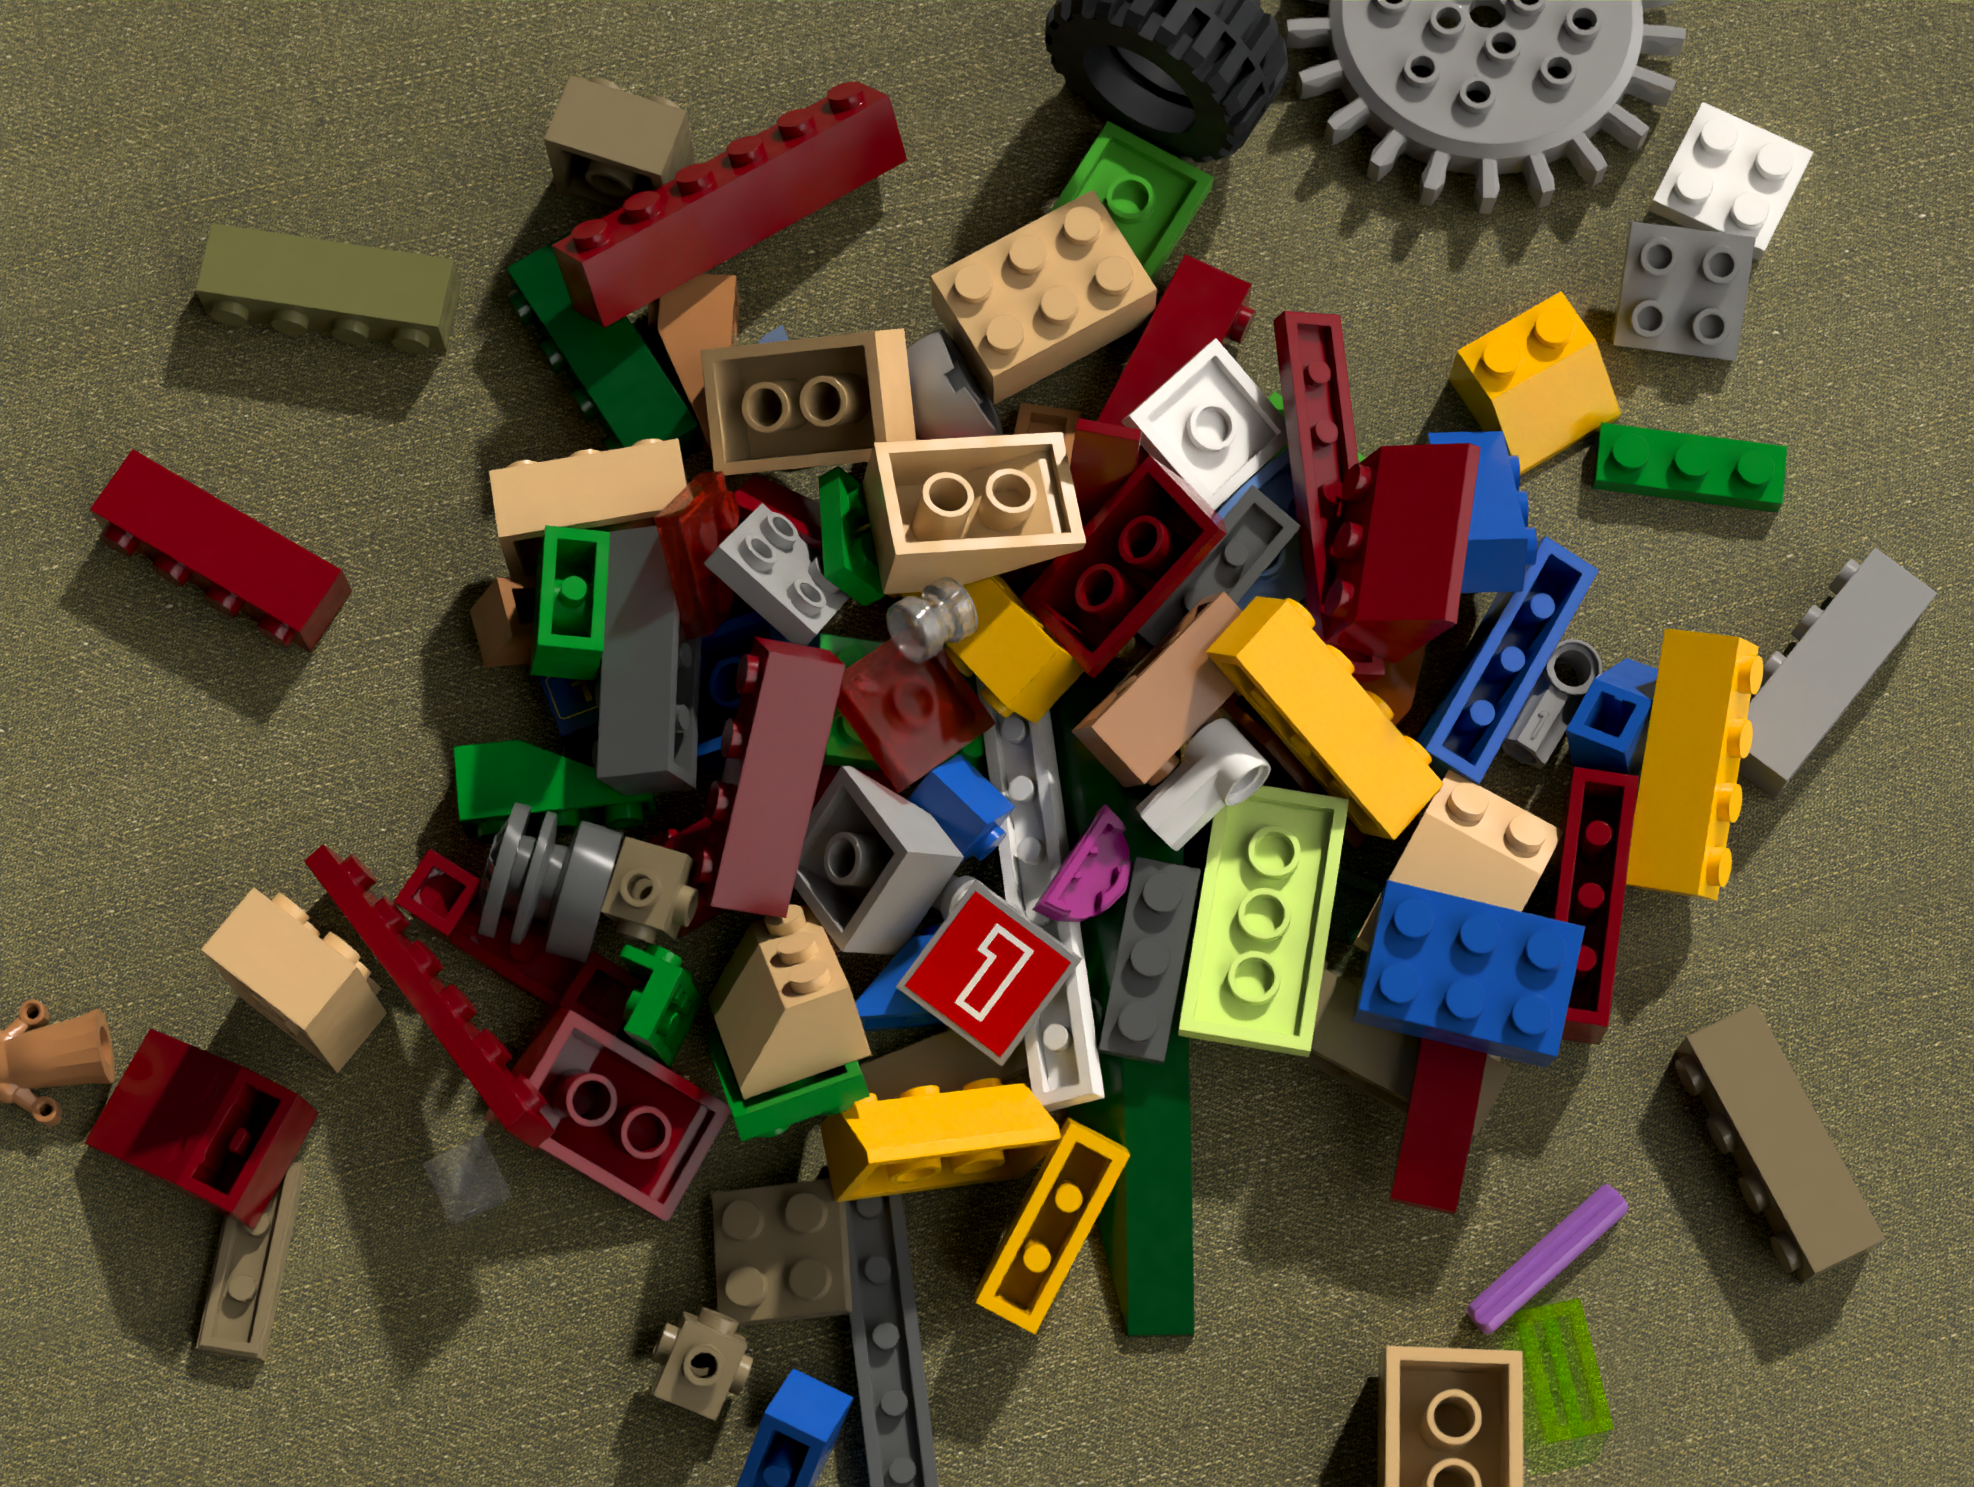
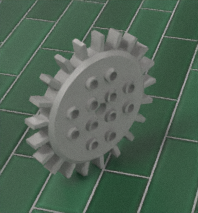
M1309 0L1329 5L1327 17L1287 20L1284 36L1287 48L1328 47L1330 62L1312 66L1299 72L1296 91L1300 100L1341 88L1342 93L1349 102L1347 106L1336 111L1328 119L1324 134L1326 141L1333 146L1349 138L1364 125H1367L1383 139L1372 151L1366 177L1377 183L1392 170L1395 161L1404 153L1427 164L1419 183L1420 203L1429 206L1433 205L1443 190L1445 174L1449 170L1475 175L1474 199L1478 213L1491 214L1500 190L1498 179L1500 174L1523 172L1528 192L1537 208L1549 206L1555 190L1554 177L1547 164L1564 156L1569 158L1579 175L1591 187L1602 182L1608 165L1602 154L1590 141L1601 129L1614 137L1622 145L1637 152L1644 144L1649 127L1639 118L1620 106L1625 94H1629L1649 103L1666 107L1676 83L1675 80L1637 66L1639 53L1679 56L1685 42L1686 28L1643 24L1644 9L1664 7L1674 4L1676 0H1537L1538 2L1533 5L1523 4L1520 0H1403L1398 4H1390L1385 0ZM1478 6H1490L1501 14L1503 21L1496 27L1483 28L1472 21L1469 13ZM1449 17L1455 20L1458 26L1446 29L1441 27L1437 20ZM1578 18L1587 19L1591 22L1593 28L1588 30L1579 29L1574 25L1573 20ZM1497 42H1505L1511 46L1513 51L1501 54L1495 51L1492 45ZM1416 66H1424L1431 71L1432 75L1420 78L1415 76L1411 69ZM1551 67H1560L1567 72L1568 76L1563 79H1557L1552 77L1547 70ZM1471 91H1480L1487 97V100L1482 103H1475L1469 100L1466 94Z

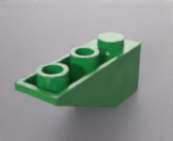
M509 740L453 747L459 821L467 838L477 837V840L481 843L493 844L496 834L499 833L509 819L515 802L531 806L526 832L541 830L547 811L557 813L556 837L574 834L582 821L593 824L605 823L606 827L611 829H630L642 825L644 818L658 817V808L653 793L625 796L598 780L595 768L526 742Z

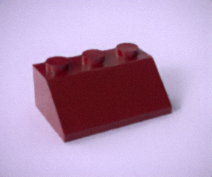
M1471 443L1381 446L1360 463L1354 464L1349 469L1342 486V498L1347 501L1344 523L1340 527L1333 545V555L1339 561L1335 582L1328 591L1324 605L1325 615L1330 617L1327 641L1395 664L1457 624L1481 447Z
M1151 455L1145 459L1083 528L1086 540L1084 549L1057 557L1020 597L1083 670L1093 678L1104 669L1227 534L1224 520L1196 490Z

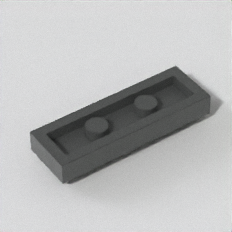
M1252 485L1223 518L1227 534L1133 637L1151 651L1202 598L1224 591L1237 604L1301 526Z
M1136 857L1098 1053L1159 1065L1164 1064L1201 869Z

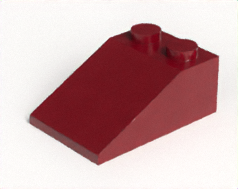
M548 1006L510 1073L514 1078L522 1074L541 1093L547 1104L540 1112L555 1132L534 1149L506 1130L490 1108L483 1120L540 1154L668 1223L731 1110L726 1103L574 1011Z

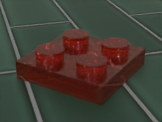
M723 470L699 473L654 518L686 639L710 637L743 601L737 593L704 565V562L718 546L737 528L739 522L738 503L735 495L727 490Z
M922 618L844 670L836 706L898 793L996 724Z

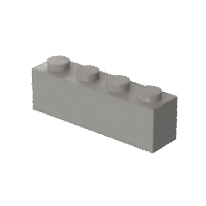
M1874 548L1861 565L1852 558L1847 562L1828 587L1830 591L1836 594V597L1823 611L1814 604L1791 633L1799 642L1790 654L1785 657L1776 651L1763 666L1762 688L1750 702L1747 720L1751 721L1753 728L1752 744L1748 756L1745 759H1740L1738 772L1773 799L1778 796L1921 617L1937 594V592L1877 548Z

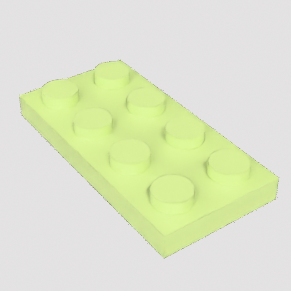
M1261 785L1249 798L1233 806L1225 805L1213 817L1178 1036L1304 1057L1310 1056L1349 799Z

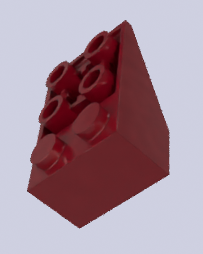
M150 1028L84 1143L254 1230L319 1112L300 1094L239 1064Z

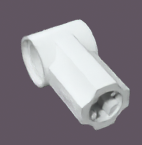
M1221 718L1215 720L1200 730L1185 749L1183 755L1185 761L1135 808L1150 828L1175 851H1178L1225 805L1233 806L1246 800L1260 788L1269 776L1270 764L1228 719Z

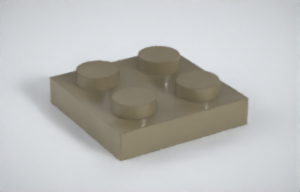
M830 1178L712 1193L719 1313L736 1320L739 1323L738 1327L852 1313L846 1201L835 1202Z

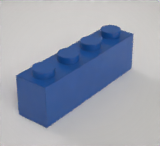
M1547 536L1537 541V560L1535 566H1525L1523 592H1498L1415 738V741L1431 756L1432 762L1428 766L1441 781H1443L1448 770H1451L1477 785L1480 784L1599 571Z

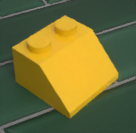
M1562 291L1457 350L1448 379L1484 431H1503L1508 455H1518L1520 476L1597 432L1601 422L1612 423L1619 419L1621 415L1598 344Z

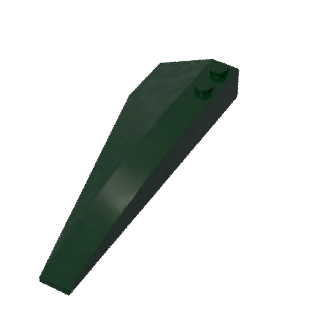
M1119 682L1067 690L1050 708V716L1069 850H1072L1097 810L1106 804L1125 826L1126 830L1123 832V835L1129 846L1130 860L1133 862V866L1136 857L1184 866V845L1178 851L1172 849L1150 828L1135 809L1181 765V747L1174 753L1180 759L1179 763L1162 781L1154 786H1150L1146 782L1143 785L1124 788L1072 732ZM997 846L994 851L1002 876L999 847ZM1132 876L1125 893L1101 915L1080 922L1098 1050ZM1187 944L1164 1064L1159 1065L1098 1053L1105 1098L1066 1107L1069 1118L1126 1147L1130 1153L1122 1172L1096 1219L1127 1337H1194L1189 1037L1178 1036L1187 982Z

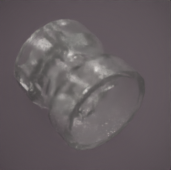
M941 577L922 589L920 598L907 596L888 608L886 615L887 628L896 647L907 659L915 663H923L940 653L945 642L958 643L976 632L978 626V615L973 600L966 589L950 577Z

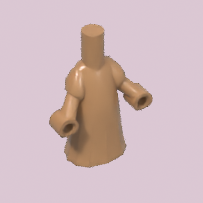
M31 999L21 1005L18 1017L3 1031L0 1030V1102L6 1104L15 1103L33 1115L43 1125L53 1127L62 1120L61 1104L48 1096L39 1098L30 1089L89 1083H114L115 1064L109 1027L101 1008L90 1011L80 1017L48 1025V1008L38 1000ZM39 1010L38 1016L32 1019V1014ZM52 1107L51 1113L48 1116H44L45 1110Z

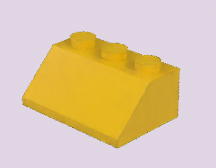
M999 1078L976 1080L963 1086L962 1091L940 1093L938 1086H920L903 1092L900 1095L901 1098L881 1101L877 1100L876 1094L869 1093L870 1097L856 1101L852 1107L842 1113L828 1116L820 1125L835 1202L1022 1178L1061 1140L1059 1126L1025 1083L1002 1086L1001 1079Z

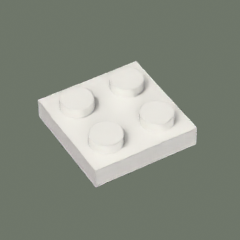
M1702 102L1651 203L1649 211L1686 228L1756 237L1753 258L1760 261L1811 159L1813 151Z
M1217 339L1207 344L1121 421L1125 427L1142 430L1140 444L1149 455L1189 483L1214 510L1288 443L1285 418Z

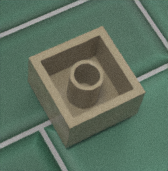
M570 75L544 137L558 194L616 211L622 208L624 202L632 195L644 191H653L675 179L677 172L684 167L695 164L687 111L681 110L676 103L661 96H649L646 99L623 92L618 85L606 79L591 78L588 81Z

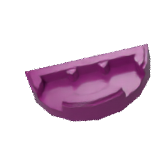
M1106 804L1097 810L1032 909L1033 911L1054 921L1082 922L1104 913L1125 893L1134 866L1130 860L1129 846L1123 835V832L1126 830L1125 826Z

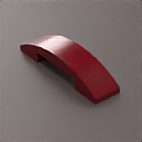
M432 849L428 850L394 900V904L486 969L546 1006L570 1009L617 1037L626 1023L623 1015L629 997L639 984L646 986V983L595 951L592 954L589 953L586 964L545 953L546 925L535 919L520 946L510 943L517 914L503 911L494 939L478 935L480 925V897L478 895L482 881Z
M1420 1038L1404 1130L1398 1146L1389 1197L1390 1202L1452 1215L1456 1213L1473 1135L1487 1053Z

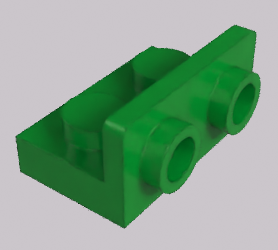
M647 943L644 951L625 944L619 956L631 973L646 983V986L639 984L628 999L623 1015L624 1021L628 1022L624 1031L643 1054L671 1069L704 999L692 983L694 976L680 967L683 960L679 956L652 943Z

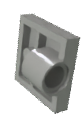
M1629 221L1611 344L1737 361L1756 237Z
M763 503L704 562V565L793 644L807 646L850 598L849 595L824 578L823 556L819 555L799 537L793 523L785 516L772 512Z

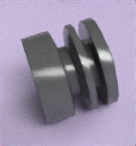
M515 802L509 819L494 838L478 895L480 897L478 935L494 939L503 911L517 914L510 939L511 944L521 945L535 919L547 923L544 942L545 953L586 964L623 832L582 821L577 827L569 846L565 847L555 844L557 813L547 811L539 837L536 839L525 835L531 806Z

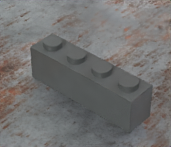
M678 523L610 532L604 647L601 677L597 679L595 685V699L599 709L598 738L594 741L592 747V761L597 772L596 778L625 796L696 789L705 544Z

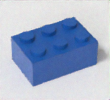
M1387 880L1379 898L1352 1022L1547 1068L1558 1057L1585 927Z

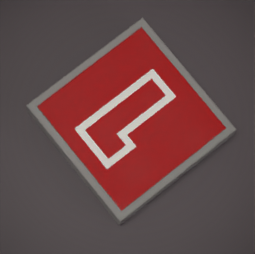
M976 879L897 984L896 988L999 1065L1003 1066L1081 962L1082 958Z

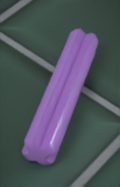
M1608 1184L1602 1185L1469 1304L1466 1312L1476 1327L1485 1334H1492L1625 1215L1628 1205L1624 1198Z

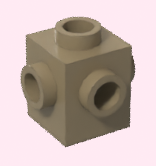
M625 836L617 864L613 866L601 909L605 916L618 924L615 933L643 944H654L656 935L676 941L680 926H689L698 904L699 890L693 888L694 882L692 879L695 861L688 854Z
M702 1307L698 1317L683 1311L677 1326L666 1322L660 1332L650 1359L660 1364L651 1384L653 1396L716 1421L728 1392L736 1396L740 1394L753 1363L752 1357L744 1355L748 1347L745 1337L736 1333L739 1323L724 1314ZM705 1352L713 1355L712 1359L705 1365L697 1366L691 1363L694 1356L699 1353Z

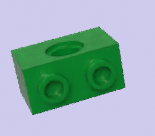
M545 525L537 557L530 675L595 680L604 647L610 532Z

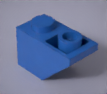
M1626 658L1594 678L1566 729L1573 767L1638 776L1643 765L1658 669Z

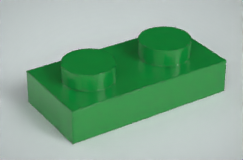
M837 466L818 477L824 578L865 607L881 599L885 594L882 591L863 485Z

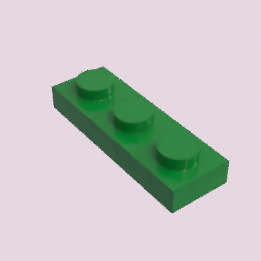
M1601 422L1597 433L1592 489L1778 513L1783 504L1787 446Z

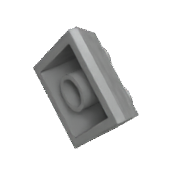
M841 766L810 814L794 887L842 952L897 955L906 945L964 856L930 813L855 768Z

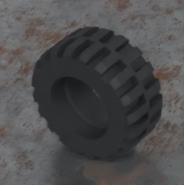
M1057 0L1048 12L1045 20V45L1047 52L1051 53V64L1056 73L1063 74L1066 79L1065 85L1072 94L1080 96L1087 103L1086 108L1096 117L1100 118L1102 116L1107 121L1181 160L1191 157L1195 163H1206L1212 160L1217 161L1236 153L1239 148L1243 147L1282 88L1288 73L1287 47L1284 37L1278 35V24L1271 13H1264L1260 8V0Z

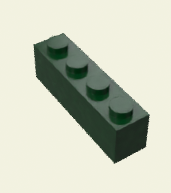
M571 232L566 233L507 267L513 291L505 296L511 309L524 327L533 322L543 339L537 342V345L546 363L555 375L562 371L566 372L575 388L569 391V394L577 410L587 423L597 419L607 434L605 438L601 439L605 451L631 447L636 442L645 439H660L662 441L679 439L682 460L703 449L699 424L628 317L625 316L604 328L574 310L551 246L570 236Z

